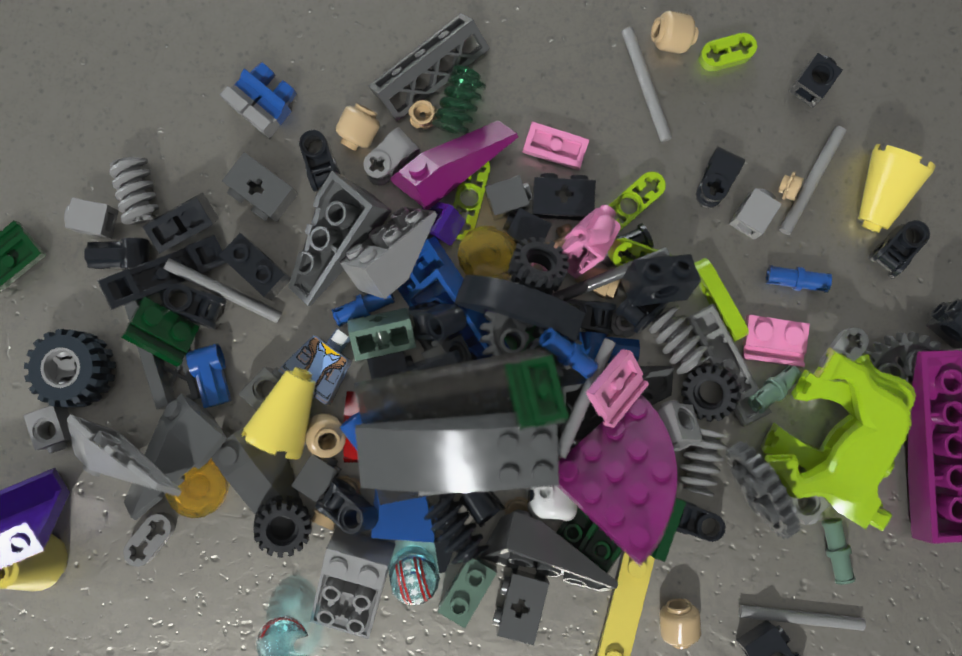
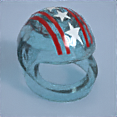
M419 546L402 548L393 556L389 566L392 595L400 602L411 606L428 602L434 596L440 582L438 568L433 556L426 549Z
M279 616L269 620L261 628L257 636L256 649L258 656H307L298 654L294 650V642L301 637L308 636L306 628L299 620L289 616Z

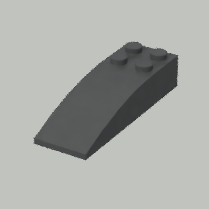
M514 412L355 425L361 488L410 492H482L559 486L557 424L536 428L529 427L519 431Z

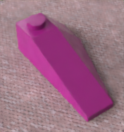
M497 120L421 153L390 179L392 183L425 210H429L518 138V134Z

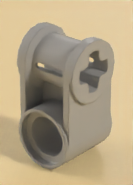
M400 128L392 130L365 157L363 164L367 178L374 185L387 184L394 174L419 155L421 149ZM375 165L378 167L383 166L384 170L380 172L378 169L374 170L373 167Z

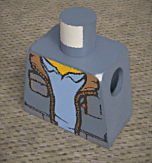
M336 328L327 342L313 335L278 371L284 374L286 370L293 371L295 367L312 373L311 379L316 382L314 397L325 405H331L352 363V360L342 354V351L350 342V338L338 328Z

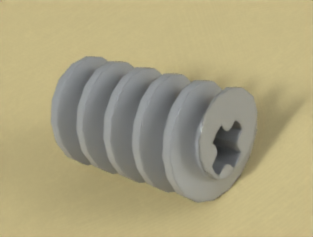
M126 157L110 163L109 173L110 176L115 178L112 181V185L117 189L115 198L121 201L118 204V210L123 213L121 215V222L124 224H140L156 218V216L152 215V212L158 210L159 205L149 204L150 200L156 198V193L146 192V189L153 187L154 184L152 181H143V178L149 176L151 172L148 169L140 168L148 163L147 158Z
M676 305L654 319V323L649 328L651 334L661 332L655 341L657 344L667 342L662 351L664 354L674 352L669 362L671 364L681 363L676 370L679 375L690 372L713 356L702 357L707 347L695 346L700 336H688L694 327L692 325L682 327L681 324L687 317L685 315L677 317L674 315L679 309V305Z
M699 428L703 440L689 446L694 449L693 452L683 453V456L691 462L690 464L680 465V468L687 473V476H677V480L684 485V489L714 497V493L707 489V486H714L718 483L710 474L720 473L721 470L713 462L724 460V457L716 451L727 449V445L721 442L720 438L729 436Z

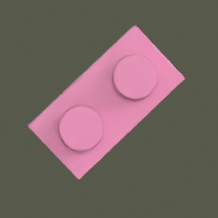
M532 121L522 153L580 170L589 139Z

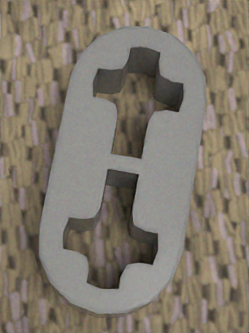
M848 328L842 330L829 347L855 361L867 349L869 339L862 329ZM847 336H856L855 343L858 344V346L850 347L847 351H845V349L850 343L849 340L846 339ZM827 350L820 358L818 366L821 368L827 362L828 357L825 356Z
M160 512L151 515L144 521L124 547L123 555L128 564L139 567L149 563L157 555L175 531L176 524L170 514ZM163 520L165 522L163 525L165 532L162 531L154 537L151 536L157 527L154 522ZM147 542L148 545L143 550L146 556L136 558L137 550L134 546L138 547Z

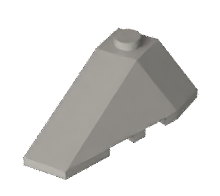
M71 414L69 415L67 423L74 454L84 464L82 468L86 472L94 476L105 474L178 497L180 496L182 490L119 431Z

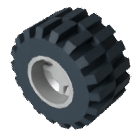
M56 329L55 332L43 334L44 340L37 339L33 343L36 348L28 350L26 356L30 357L29 363L24 362V369H28V375L24 376L25 381L32 383V386L29 388L31 393L39 394L37 399L41 402L49 403L48 405L89 406L91 402H98L103 398L100 393H108L111 387L107 384L115 379V375L111 374V369L116 368V362L110 361V357L114 356L112 350L104 349L107 343L104 340L97 339L98 336L71 329Z

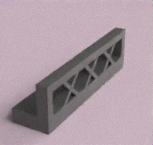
M461 13L368 86L374 95L383 102L392 117L398 121L408 113L409 108L415 102L428 98L490 48L474 20ZM473 34L479 46L470 53L462 52L464 40ZM445 55H453L452 67L447 71L439 70L441 58ZM422 73L431 74L427 87L424 89L415 88L418 76ZM399 91L407 92L406 103L396 110L389 99Z
M165 290L160 291L159 294L162 300L161 306L168 309L163 299ZM140 300L124 305L129 321ZM137 346L156 409H165L170 402L176 400L172 387L177 377L188 383L191 394L186 395V397L192 401L201 398L196 380L188 368L186 354L182 364L173 370L165 366L163 359Z

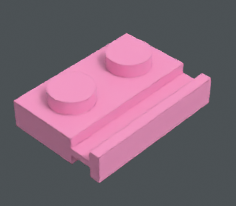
M755 315L746 316L749 334L743 338L744 347L743 354H741L743 359L786 366L791 365L799 368L805 367L804 356L807 351L809 323Z
M622 349L585 392L597 414L603 417L604 426L614 428L649 385L648 381L643 380V372L630 350Z

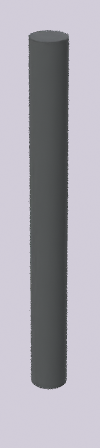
M664 247L637 259L670 256L668 248ZM632 261L559 290L556 293L554 292L552 296L558 298L563 295V301H567L623 278Z

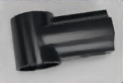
M122 238L121 241L88 242L84 250L87 268L125 270L149 262L150 240L145 238Z

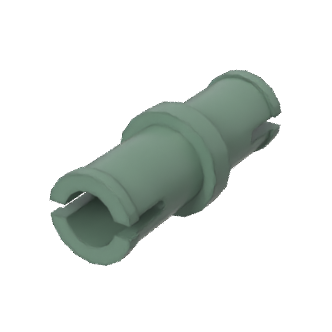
M788 365L777 376L768 378L764 382L763 387L749 397L748 404L751 409L756 413L759 411V414H762L775 401L783 400L787 396L788 390L798 382L802 375L801 371L796 366L791 368V365Z
M830 518L823 520L822 526L828 545L825 550L827 557L831 558L835 583H853L856 578L849 556L852 550L851 546L846 543L842 519Z

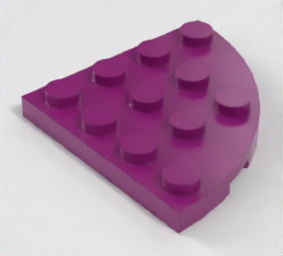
M642 395L638 397L614 428L604 426L603 422L600 423L568 452L566 458L558 461L559 486H557L639 566L652 554L661 541L671 513H673L677 494V465L671 438L659 414Z

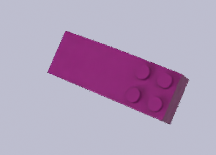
M962 350L917 352L912 384L916 397L914 405L910 410L911 426L908 432L911 534L914 539L932 544L962 542Z

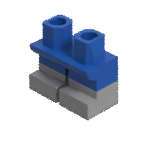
M261 62L251 72L244 68L240 79L231 88L227 86L219 95L229 106L270 139L292 112L288 106L297 93L284 80L281 81L273 92L266 87L276 75Z

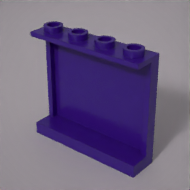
M56 468L0 490V569L44 550L70 494L68 487Z

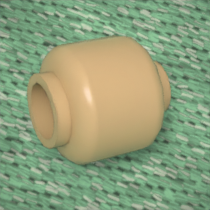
M666 11L655 19L651 30V38L659 50L682 54L691 45L696 43L699 31L698 27H695V21L691 15Z
M356 103L355 106L346 107L335 128L337 134L342 137L340 143L355 151L358 146L363 148L369 147L380 127V122L376 119L378 114L359 103Z
M320 413L309 419L305 443L313 455L320 458H329L338 454L344 447L346 436L339 428L342 425L335 416L329 413Z
M672 599L662 607L659 612L661 637L666 643L673 645L677 649H687L701 638L700 612L690 601L686 599Z

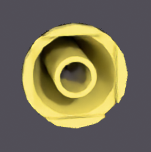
M876 144L871 155L858 219L864 221L862 227L877 233L880 232L881 228L888 230L931 176L936 167L935 164L929 161L928 165L925 166L920 163L922 157L917 154L889 145L883 151L881 145Z
M295 367L293 371L286 370L241 433L242 436H246L244 440L268 453L276 455L277 451L287 452L285 458L300 459L304 450L316 382L311 379L312 373Z
M51 534L43 551L1 568L0 589L41 591L53 586L67 568L68 553L64 542Z

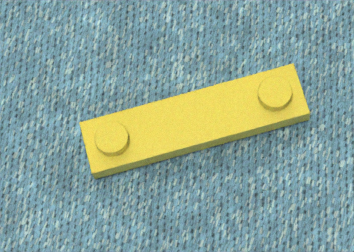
M623 551L616 576L618 586L612 592L596 656H631L655 561L652 556H649L639 566Z

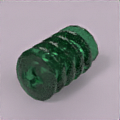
M455 65L452 71L454 75H451L448 79L450 86L444 89L446 97L440 99V106L442 108L436 110L435 116L437 119L433 120L432 124L449 133L467 134L469 129L463 125V122L473 123L474 119L467 112H477L478 107L471 102L472 100H482V96L476 92V89L485 90L486 85L480 81L481 75L475 70L466 66Z

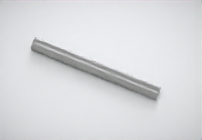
M628 27L622 30L624 41L661 142L672 139L669 127L633 27Z
M835 126L779 229L782 233L790 235L846 133V129L843 127Z
M169 258L164 266L165 270L275 323L278 322L282 312Z
M604 338L595 358L598 368L593 376L586 379L558 442V456L566 458L590 404V400L585 392L604 371L616 343L610 339Z
M739 605L738 610L739 617L861 631H864L866 627L865 619L860 617Z

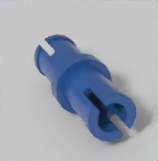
M769 265L765 282L768 285L792 287L794 291L808 289L828 293L832 285V274L805 271L804 267L789 269Z
M359 294L356 296V300L332 309V314L337 325L342 327L348 323L347 320L370 316L371 312L393 304L395 300L393 294H390L386 299L371 294L365 296Z
M553 328L545 330L541 335L539 344L557 356V360L562 365L572 367L584 378L594 375L598 368V363L582 352L579 344L569 342Z

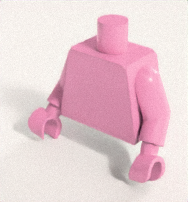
M602 205L600 208L594 209L564 239L566 241L561 247L563 249L562 254H567V262H569L568 273L576 279L606 257L621 229L620 224L614 220L616 212L610 206ZM531 263L530 265L533 267L538 263ZM542 266L543 271H548L544 266Z

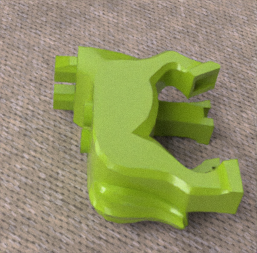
M829 347L825 354L828 359L824 367L818 366L814 374L804 370L791 395L794 399L806 402L814 399L832 400L841 404L850 414L841 419L831 429L819 449L788 433L775 422L760 446L764 453L773 454L766 455L764 459L776 472L789 496L796 499L812 496L824 497L839 513L866 529L870 524L883 531L890 521L892 514L883 508V504L878 496V485L883 477L886 478L891 474L895 465L894 459L906 440L911 426L910 410L914 405L916 394L913 386L906 380L876 369L871 363L868 354L862 355L854 361ZM798 465L806 469L807 472H798Z

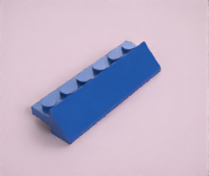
M434 236L425 241L409 279L398 288V291L409 307L423 302L455 304L464 279ZM459 306L466 316V327L462 331L449 336V338L462 334L477 365V368L468 373L472 388L468 391V396L480 415L504 413L513 407L506 374L497 375L501 367L498 363L493 366L488 365L494 357L492 354L483 355L482 352L489 347V344L479 341L481 337L488 334V332L481 330L480 326L483 323L490 322L483 317V313ZM503 340L506 348L510 349L505 340Z

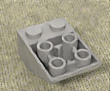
M402 207L392 214V219L387 224L373 229L365 242L351 247L346 252V257L339 263L357 289L386 299L405 283L411 275L436 219V212Z
M336 527L326 548L310 622L369 639L396 544L371 538L360 533L347 534L341 528Z

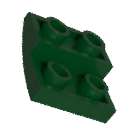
M578 506L575 517L571 521H563L557 531L558 535L606 573L611 571L623 551Z

